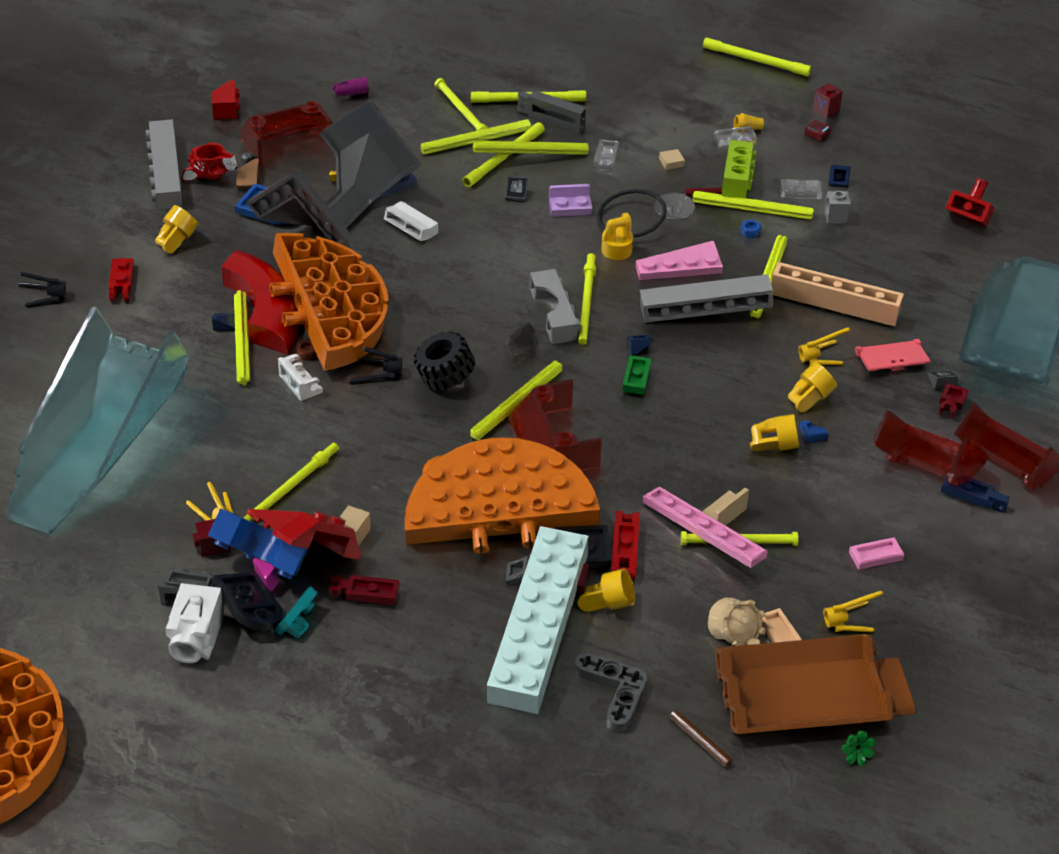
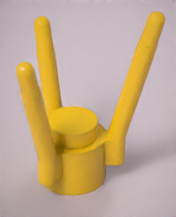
M844 328L815 341L800 345L798 352L803 363L809 362L810 366L814 362L820 365H843V361L817 360V358L821 355V348L837 343L836 340H828L849 332L850 328Z
M208 482L207 486L217 505V508L212 512V519H216L220 508L233 513L227 492H223L225 508L212 483ZM189 500L186 501V504L205 521L211 520L195 504Z
M883 591L871 593L844 604L824 608V619L827 627H835L836 632H874L872 627L844 625V622H848L847 611L867 605L869 600L882 596Z

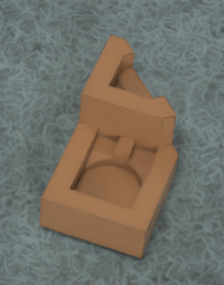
M254 159L237 169V190H249L254 183L258 184L259 159Z

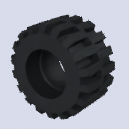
M452 331L441 332L438 335L431 336L428 340L422 342L423 344L414 353L413 361L426 386L433 390H446L461 384L464 379L470 376L469 374L473 372L476 364L475 358L463 335L457 332L453 333Z

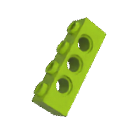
M730 140L721 196L746 198L747 191H751L757 150H753L754 142Z

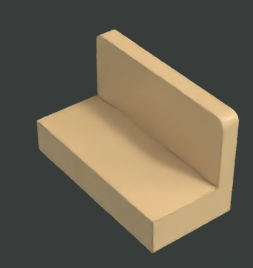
M745 487L737 494L729 490L702 512L726 526L747 509L749 489Z

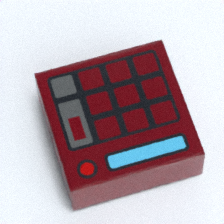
M814 120L805 128L804 134L822 141L831 132L832 126Z

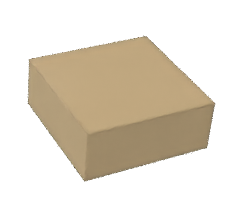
M678 149L659 152V160L665 170L684 167L685 160Z

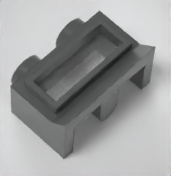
M185 568L168 569L162 584L158 586L161 605L166 606L170 595L178 593L181 583L213 587L211 584L213 575L206 571L200 574L193 573Z

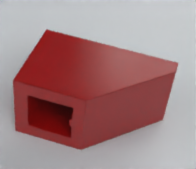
M230 80L212 92L213 120L237 118V110H240L239 87L235 88V80Z

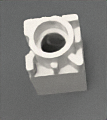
M181 583L166 627V636L171 639L168 650L174 659L184 663L197 662L201 657L209 660L224 617L221 588ZM201 600H203V609H202V610H201Z

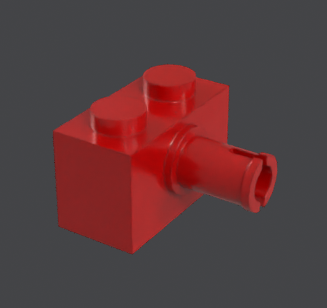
M977 178L971 194L968 195L953 189L945 209L950 214L987 227L995 210L991 203L982 200L989 182L981 181L980 178Z

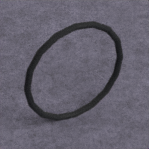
M631 189L621 191L610 196L601 204L597 212L598 225L603 231L606 227L602 223L601 213L604 207L613 199L632 193L648 194L660 202L663 213L660 220L652 228L633 234V238L642 237L653 232L663 223L667 214L666 203L659 195L649 190Z

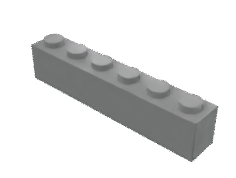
M173 119L149 121L146 139L152 200L157 202L158 210L171 209L173 205L182 208Z
M768 274L640 290V306L644 323L773 307V289Z

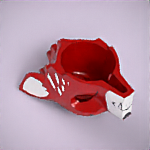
M210 142L193 148L191 150L192 153L189 154L190 158L187 160L190 166L183 170L181 181L219 179L227 171H235L238 168L235 155L225 151L220 143Z

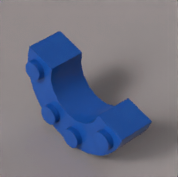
M221 508L208 536L216 539L214 544L227 550L229 546L245 552L244 557L251 560L260 558L276 567L278 574L289 579L297 575L308 551L306 548L293 546L272 534L273 531L270 529L268 530L257 523L241 518V516Z

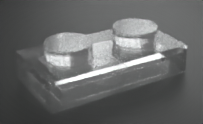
M751 126L720 129L713 132V138L718 148H728L730 140L754 142V144L757 141V136Z
M599 140L593 161L594 169L613 171L619 149V141Z
M781 179V198L821 200V181Z

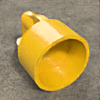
M173 205L163 218L165 224L161 228L155 242L165 252L173 253L184 239H188L199 223L187 211Z
M623 213L621 217L607 221L606 228L602 234L601 252L608 259L624 260L632 254V223L628 213Z
M814 362L800 375L801 379L788 394V399L795 404V408L799 412L803 413L809 410L819 399L824 400L838 387V384L822 365Z
M794 414L769 418L751 427L753 441L750 443V449L752 451L776 448L784 451L799 448ZM777 431L776 437L763 439V433Z
M626 569L604 573L600 583L585 588L584 594L579 597L578 606L586 612L607 607L611 610L632 606L635 603L634 585Z

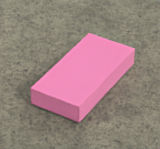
M895 537L850 546L849 554L858 570L902 561L905 555Z

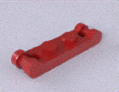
M616 510L611 572L626 569L631 579L635 580L640 512L625 514L623 511ZM619 564L629 565V567H619Z

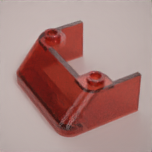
M309 101L281 110L251 116L246 120L240 131L241 140L249 152L258 157L259 167L263 166L261 141L313 127L320 133L332 124V120L319 103Z
M572 379L534 387L510 413L509 427L514 438L530 440L550 447L571 460L581 471L600 467L601 437L578 442L576 436L571 432L561 431L554 433L546 416L548 413L572 409Z
M973 403L954 433L964 444V450L974 456L976 453H979L1022 478V484L1032 490L1035 487L1041 489L1059 472V454L1054 448L1050 446L1048 450L990 418L975 403Z
M889 410L885 411L871 442L873 446L887 455V460L896 464L902 461L947 478L946 482L957 487L960 484H967L986 464L989 455L967 438H964L962 443L955 442L908 425Z

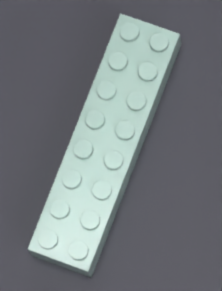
M540 526L487 683L488 704L534 714L539 713L575 598L577 583L588 556L587 535Z

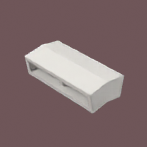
M400 201L394 206L386 207L384 219L417 240H428L438 234V223L406 203Z

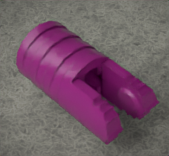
M366 77L348 79L345 82L333 85L332 88L338 97L369 94Z

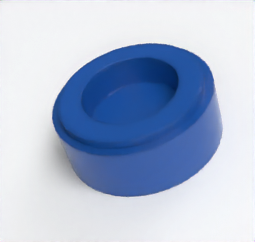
M746 220L741 223L740 233L747 238H756L760 236L762 226L755 220Z

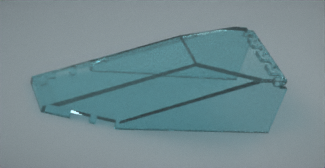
M1023 256L1015 259L1012 266L1010 262H1005L1003 269L999 265L995 266L973 303L959 360L974 366L980 365L983 366L982 368L999 373L1002 371L1006 375L1017 378H1027L1028 381L1042 385L1043 383L1048 384L1059 354V265Z
M96 307L91 308L18 448L21 454L19 466L15 468L14 472L17 477L15 489L11 491L7 512L9 520L52 534L107 475L182 382L188 370L186 363L189 356L173 331H169L161 349L154 347L149 349L147 345L135 341H130L129 343L128 339L113 335Z

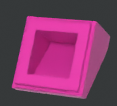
M254 558L255 572L258 573L266 587L272 592L279 583L276 567L268 562Z

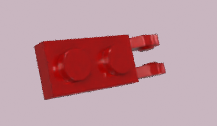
M133 258L112 259L109 279V301H115L116 293L122 292L123 301L129 300L134 272Z

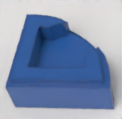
M800 421L799 428L806 442L828 440L829 433L824 427L821 426L820 428L813 425L810 421Z

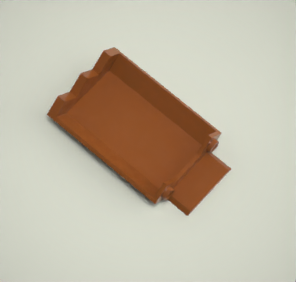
M862 634L715 647L717 675L719 681H723L724 691L722 694L726 710L730 709L731 730L736 734L893 720V716L916 714L915 704L899 658L874 659L877 647L875 640H872V636Z

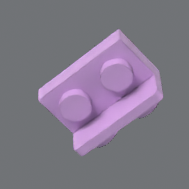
M590 184L549 186L551 217L592 215Z

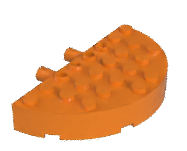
M275 233L273 255L285 282L270 283L271 297L291 295L298 310L282 313L284 326L301 324L305 326L324 371L346 366L364 357L369 352L363 351V348L373 349L381 338L388 309L387 288L380 274L371 264L367 265L361 260L362 256L335 241L316 236V239L303 237L304 234Z
M518 438L483 439L467 443L446 453L421 475L410 494L406 507V545L473 538V551L480 554V545H482L483 553L489 551L487 536L521 533L522 546L529 549V539L531 541V548H533L536 540V531H539L540 526L556 528L599 525L600 507L595 491L587 477L563 454L530 440Z
M0 648V824L28 808L51 784L65 755L67 729L60 696L49 676L42 669L39 670L32 665L28 658Z

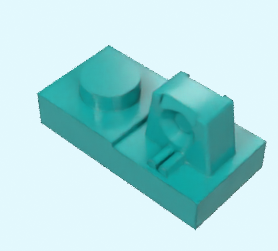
M310 586L274 631L280 636L286 631L299 639L309 627V624L300 614L304 613L306 615L315 605L312 600L318 592Z

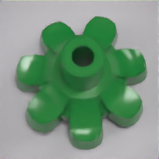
M859 731L857 736L849 735L846 744L842 745L843 753L848 754L846 757L847 762L853 764L856 761L859 766L865 765V756L872 758L874 755V750L870 749V747L875 746L876 741L874 738H867V733L864 731Z

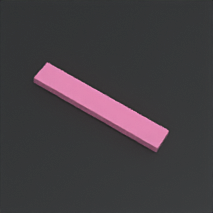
M660 486L643 496L644 504L746 566L752 568L767 558V550Z

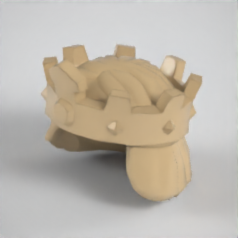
M726 597L717 601L711 607L708 616V628L711 635L716 639H724L731 643L732 646L760 644V640L757 638L759 635L765 634L766 629L762 628V618L766 615L764 611L758 610L755 607V601L751 599L741 601L736 598Z

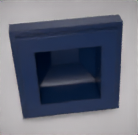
M831 165L828 185L849 187L851 166Z

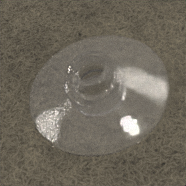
M675 192L660 195L666 203L667 214L665 218L678 220L693 214L695 203L687 195ZM655 199L654 209L661 216L663 213L662 205Z

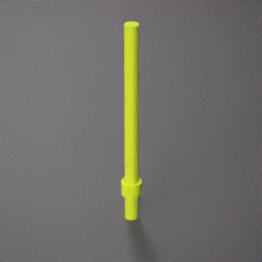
M592 253L587 255V263L584 265L583 271L585 282L580 319L581 330L579 331L578 343L581 345L587 343L593 277L596 275L597 269L595 265L596 256Z
M333 442L325 450L317 452L307 465L254 509L268 510L315 469L323 467L329 461L328 458L339 450V446ZM247 514L245 517H243V518L246 519V520H249V521H252V522L255 521V520H254L252 517H250L248 514Z

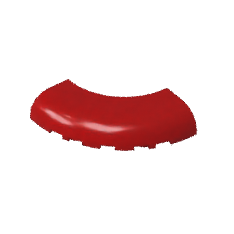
M236 250L221 266L224 287L236 292L238 290L246 292L254 308V312L247 322L249 343L289 355L297 341L301 325L285 327L282 322L283 312L298 311L291 295L271 297L269 285L270 283L285 282L282 274L262 259L244 251Z

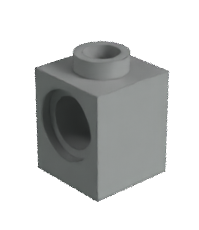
M827 191L824 209L827 223H848L851 205L848 191Z

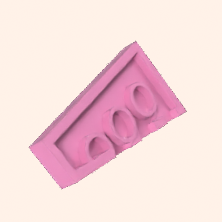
M714 241L636 260L639 280L720 274L723 271Z

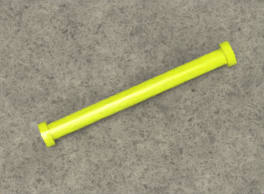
M443 78L435 81V87L447 96L476 128V131L488 128L451 91Z
M681 531V546H686L687 543H709L695 534H687L686 531ZM792 532V534H740L755 544H792V546H798V532Z

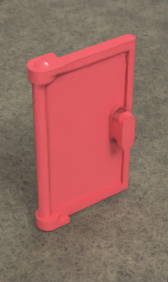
M919 339L876 346L855 347L857 357L861 358L868 371L883 369L899 371L907 366L930 364V359L921 347Z

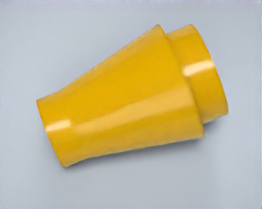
M744 113L736 115L734 118V129L740 133L762 130L764 127L763 118Z

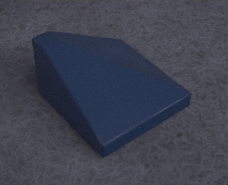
M214 313L212 316L213 330H235V313Z
M647 334L627 337L631 355H636L653 342V339Z

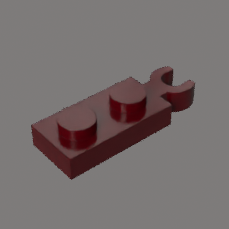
M350 575L349 580H344L341 576H332L331 578L332 585H334L329 586V595L337 597L346 594V600L396 605L400 587L399 580Z

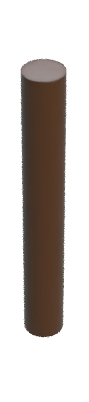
M677 710L671 713L670 719L725 768L732 764L733 760Z

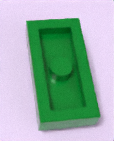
M629 356L622 385L623 392L645 394L651 368V358Z

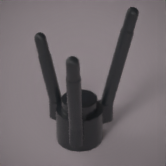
M25 272L19 273L23 277L47 282V284L19 282V286L46 289L47 295L51 296L25 303L26 307L59 302V298H65V281Z
M364 347L363 351L384 357V359L362 357L359 360L384 364L383 371L387 373L350 379L349 382L360 383L387 378L395 379V375H401L403 357Z

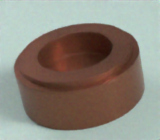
M303 340L297 344L296 353L300 356V359L308 361L317 357L311 340Z

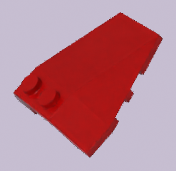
M247 510V514L259 523L262 521L264 523L263 527L268 530L272 527L274 529L272 534L290 545L309 549L313 539L343 557L360 560L361 553L354 529L345 524L346 520L341 517L332 515L329 518L328 515L318 511L310 514L295 511Z

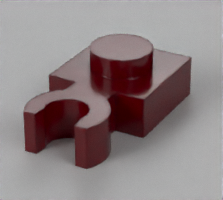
M947 383L940 397L938 414L942 415L943 411L951 412L950 418L953 419L957 409H962L969 390Z

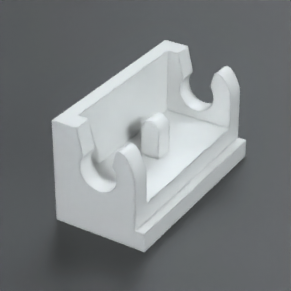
M298 354L278 358L279 376L300 401L323 393L322 387L317 384L320 380L317 377L312 378L301 362L291 364L293 361L300 359Z

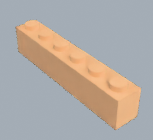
M778 262L771 283L774 296L891 326H896L904 293Z

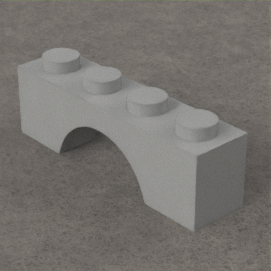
M555 269L531 272L530 291L535 303L546 304L554 309L547 313L546 331L551 343L576 341L578 331L581 330L580 320L575 318L574 306L569 303V295L567 290L564 291L562 278L558 277Z

